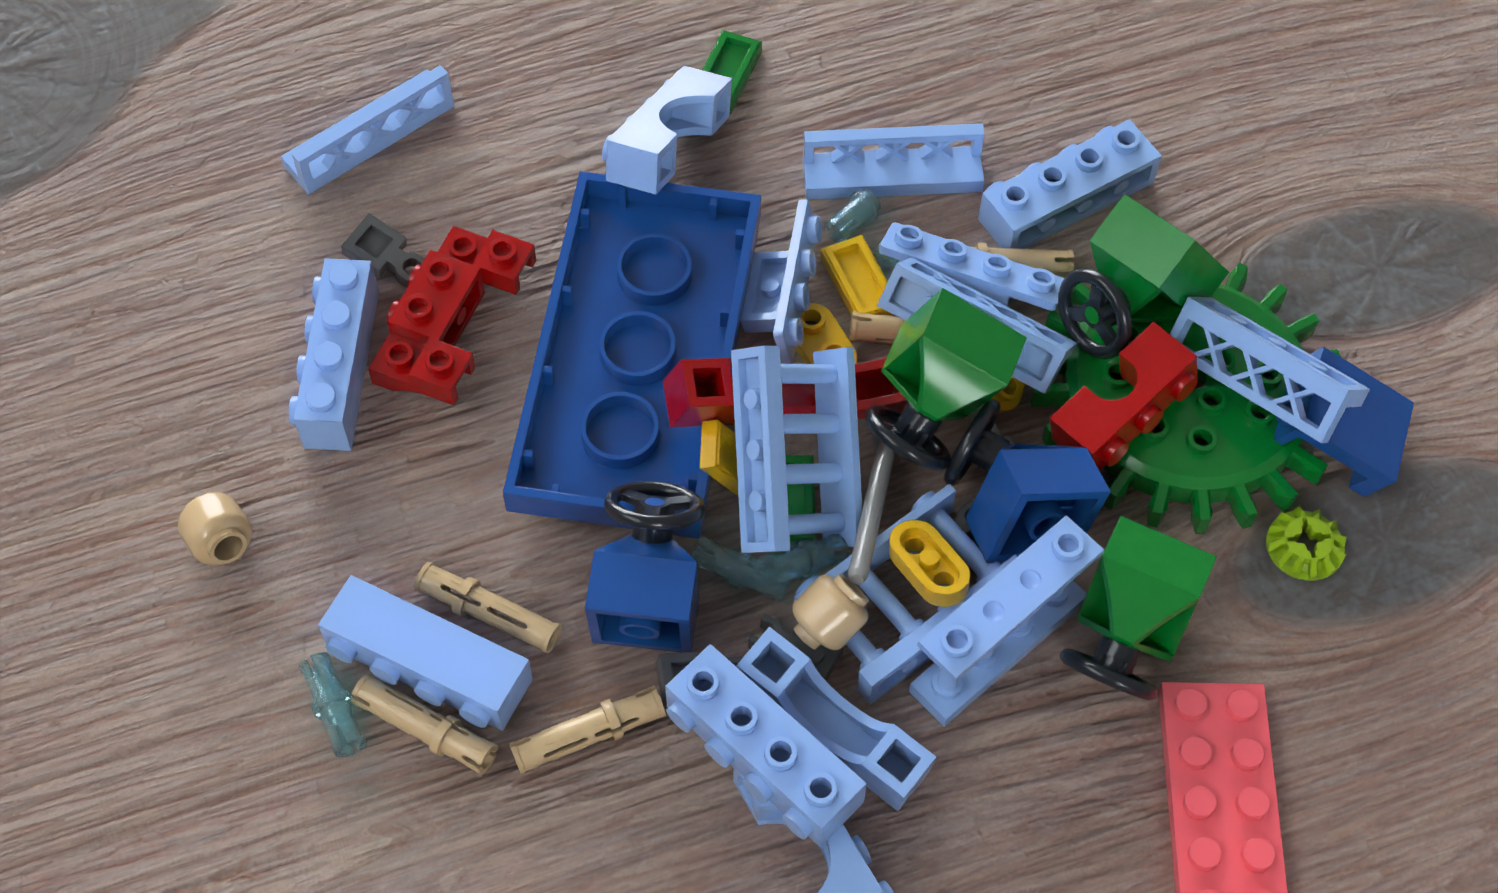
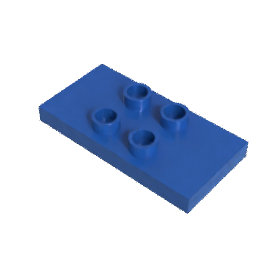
M579 172L503 489L506 511L632 529L633 527L622 524L608 515L604 508V498L611 489L622 484L637 481H659L683 486L697 493L703 499L705 508L707 507L712 477L700 469L702 426L670 428L663 380L681 359H731V350H736L761 218V195L667 183L655 195L606 181L605 174ZM623 501L619 502L621 506L634 511V505ZM689 509L675 510L674 514L682 513ZM705 514L697 523L673 530V535L701 539Z

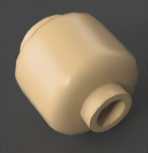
M221 492L205 493L194 498L181 512L177 524L180 537L192 555L199 562L210 566L224 565L236 561L245 552L253 534L251 523L239 505L231 496Z
M839 573L836 577L821 575L813 581L792 605L794 617L798 622L794 627V631L805 644L814 650L820 645L830 650H839L868 621L865 605L869 600L843 574Z

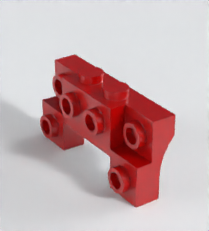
M453 226L438 252L430 250L421 265L417 264L413 268L409 276L408 288L400 301L395 300L390 306L386 318V324L389 326L390 332L368 368L372 384L391 391L420 393L455 406L459 399L456 388L464 373L472 375L475 369L473 353L455 347L485 295L483 283L517 295L520 290L519 275L524 266L533 268L536 263L534 244L493 229L487 238Z

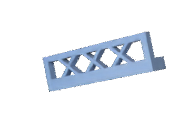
M441 65L431 71L426 69L282 155L281 159L284 168L308 195L453 108L454 102L448 72Z
M983 124L804 131L803 175L806 199L983 192L984 175L981 161L985 135ZM971 140V146H950L955 141ZM910 143H924V144H925V145H923V146L920 147V148H915V149H907V148H906V146L909 145ZM878 144L881 146L876 150L863 151L861 149L866 145ZM833 146L836 148L832 152L814 153V147Z
M912 257L896 263L879 299L878 307L906 321L944 288L1027 337L1012 377L1044 394L1050 390L1063 362L1072 355L1077 342Z
M1188 297L1170 333L1172 337L1182 344L1192 322L1202 326L1209 348L1195 352L1185 346L1197 356V368L1320 443H1328L1345 409L1348 407H1361L1370 391L1366 386L1212 297ZM1218 337L1224 339L1227 342L1220 344ZM1232 347L1242 350L1248 371L1237 375L1228 372L1222 351ZM1211 355L1212 361L1205 358V356ZM1257 360L1263 362L1266 365L1259 367ZM1273 370L1283 374L1288 395L1276 399L1268 396L1261 374ZM1250 378L1252 385L1243 380ZM1297 383L1307 389L1299 391ZM1317 394L1331 403L1320 426L1306 418L1301 398ZM1290 402L1292 409L1288 408L1283 404Z

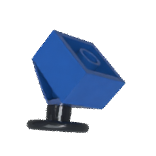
M996 399L988 400L979 410L956 448L944 474L945 483L954 486L963 478L972 463L978 465V469L987 473L965 518L986 563L1006 562L1015 554L1018 557L1066 515L1087 534L1111 492L1087 448L1009 444V440L991 431L1001 409L1000 402Z
M637 481L619 485L606 494L604 508L608 515L616 521L633 527L632 534L594 550L585 604L592 643L679 653L692 652L700 598L697 561L672 538L673 530L685 528L700 521L705 514V503L697 493L672 483ZM623 501L634 505V511L621 506L619 502ZM689 509L685 512L674 514L675 510Z

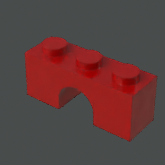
M1152 322L1119 353L1120 375L1134 387V390L1128 396L1118 400H1106L1098 397L1086 386H1083L1050 417L1052 440L1060 446L1087 448L1099 471L1105 465L1113 466L1119 462L1127 452L1129 443L1141 432L1147 434L1153 430L1160 422L1163 411L1175 400L1180 402L1187 398L1197 385V356L1155 322Z

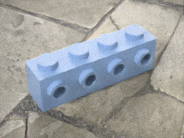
M1130 119L1115 127L1107 126L1100 130L1095 137L1079 145H1069L1057 156L1043 163H1033L1021 174L1005 182L998 181L993 183L982 193L978 220L1000 248L1026 249L1116 203L1124 194L1129 196L1153 184L1162 155Z
M325 258L321 277L315 276L312 286L313 303L316 304L314 316L308 315L305 321V341L308 344L306 355H300L297 362V381L300 384L298 396H292L289 403V422L291 425H296L304 449L352 450L379 296V289L371 261Z
M350 575L318 624L326 643V650L337 659L346 663H352L355 659L369 666V670L380 680L392 685L400 681L414 688L415 694L427 703L440 706L443 702L459 710L462 718L480 728H485L489 724L503 731L533 681L529 659Z
M711 644L665 686L668 707L666 712L674 724L686 733L692 729L706 742L704 747L712 759L724 768L731 765L744 777L742 781L746 789L758 801L766 803L769 800L783 813L782 820L786 826L799 838L805 840L809 836L821 847L864 803L867 783Z

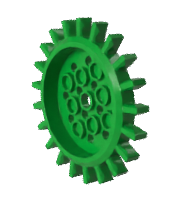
M1239 263L1229 274L1226 286L1220 284L1211 297L1303 350L1300 343L1308 340L1314 334L1319 323L1318 317L1313 313L1286 326L1275 314L1280 310L1288 289L1279 284L1267 292L1260 302L1242 293L1247 281L1248 266ZM1082 283L1078 284L1073 291L1072 304L1083 305L1089 301L1090 289ZM1050 311L1045 326L1071 339L1062 323L1060 314L1056 311ZM1085 321L1079 323L1089 338L1096 343L1105 345L1096 329L1089 327ZM1176 321L1155 323L1170 334ZM1132 322L1131 337L1135 339L1152 322ZM1192 322L1182 344L1195 352L1209 348L1204 328ZM1116 324V325L1112 326V328L1114 329V331H1115L1116 334H1117V324ZM1218 337L1220 344L1227 342L1224 339ZM1076 345L1072 355L1063 362L1058 374H1063V383H1053L1046 394L1033 388L1030 401L1031 407L1063 406L1083 386H1086L1102 399L1118 400L1128 396L1134 390V387L1125 379L1114 380L1109 375L1111 373L1120 374L1119 356L1112 359L1095 358L1085 353ZM1232 347L1222 351L1224 361L1228 365L1226 366L1228 372L1237 375L1248 371L1242 350ZM1338 349L1330 350L1340 356ZM1211 355L1205 356V358L1212 361ZM1257 360L1259 367L1266 365L1263 362ZM1197 368V377L1202 381L1203 386L1194 389L1183 401L1178 402L1175 400L1163 411V416L1157 424L1161 432H1149L1147 434L1141 432L1129 443L1127 452L1119 462L1113 466L1105 465L1103 469L1114 476L1108 483V488L1111 492L1103 506L1112 510L1123 501L1127 490L1132 487L1152 495L1146 510L1148 526L1158 527L1167 513L1170 500L1190 503L1191 522L1195 534H1205L1213 514L1211 503L1228 500L1241 528H1249L1258 514L1256 504L1250 495L1251 492L1262 488L1271 500L1285 512L1292 507L1298 493L1280 473L1288 467L1317 485L1328 464L1300 447L1303 441L1301 438H1296L1284 445L1274 441L1273 438L1278 423L1274 414ZM1273 370L1267 373L1273 375L1275 379L1269 380L1262 376L1264 388L1268 396L1273 399L1285 396L1286 384L1283 374ZM1250 378L1243 380L1252 385ZM1203 399H1213L1218 405L1210 406ZM1259 411L1263 413L1266 418L1258 419L1254 417L1251 412ZM1050 423L1045 425L1042 436L1045 445L1057 444L1052 440ZM1203 438L1209 445L1200 446L1195 443L1194 439Z

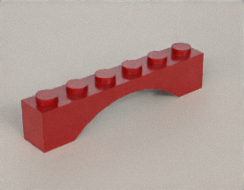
M730 358L681 359L663 380L670 428L702 426V421L716 419L724 425H735L732 360ZM887 358L855 364L858 419H865L867 409L875 405L889 407L902 412L908 403L907 399L881 372ZM782 384L783 414H816L815 384Z

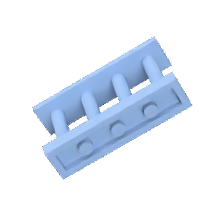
M764 345L731 350L741 553L790 551V535L822 533L823 548L854 547L862 513L854 347L813 352L814 364H781L780 346ZM782 384H815L816 414H783ZM784 434H817L819 463L786 464ZM820 483L821 513L788 515L787 484Z
M948 484L937 493L934 491L925 493L915 502L910 513L877 536L868 578L858 585L901 633L899 636L900 641L886 651L883 648L876 649L860 630L846 643L847 647L861 662L857 690L870 705L931 660L918 647V641L1017 558L1015 554L1002 565L997 561L986 563L979 547L949 516L953 512L956 490L951 484ZM909 520H920L930 523L978 576L976 579L977 583L969 588L968 594L963 601L949 607L939 606V612L925 622L922 619L916 620L873 572V570L890 559L889 541L892 530L898 524ZM909 551L911 554L920 553L919 551ZM852 555L824 575L836 577L841 573L849 578L848 570ZM819 575L811 576L800 585L796 591V596H794V601Z
M1066 515L918 641V647L934 664L910 683L909 693L945 727L1082 607L1087 593L1073 580L1103 554L1104 549Z

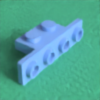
M808 199L799 200L789 251L759 252L754 254L741 316V323L745 333L773 332L776 346H780L782 364H793L796 346H802L803 344L802 312L809 310L810 292L808 280L809 277H814L816 273L814 247L815 243H820L822 240L821 219L819 216H813Z
M892 223L879 248L880 254L901 261L912 257L1007 307L1010 305L1011 298L1050 311H1055L1058 306V292L1064 279L1063 277L1054 275L1045 269H1035L1011 261L1000 254H990L966 246L958 240L945 239L921 231L912 225Z

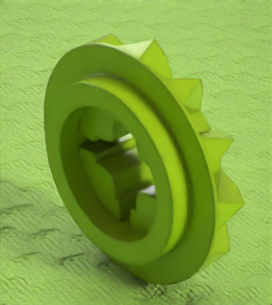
M1299 505L1293 511L1287 513L1281 511L1272 522L1266 535V548L1273 563L1287 575L1300 580L1316 581L1329 577L1341 566L1346 556L1345 543L1347 537L1342 536L1339 532L1337 520L1329 521L1322 516L1320 509L1313 512L1304 511ZM1302 529L1304 533H1307L1310 540H1318L1312 551V556L1304 543L1296 542L1302 534Z

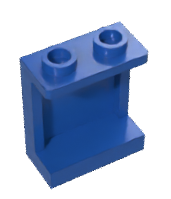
M1326 347L1311 353L1310 355L1366 386L1370 391L1361 407H1348L1345 409L1328 443L1318 442L1277 416L1276 421L1278 423L1273 440L1284 445L1296 438H1301L1353 469L1349 488L1363 497L1397 482L1414 402ZM1297 383L1299 391L1307 389ZM1317 394L1301 398L1306 418L1320 426L1331 403ZM1290 402L1283 404L1288 408L1292 409Z

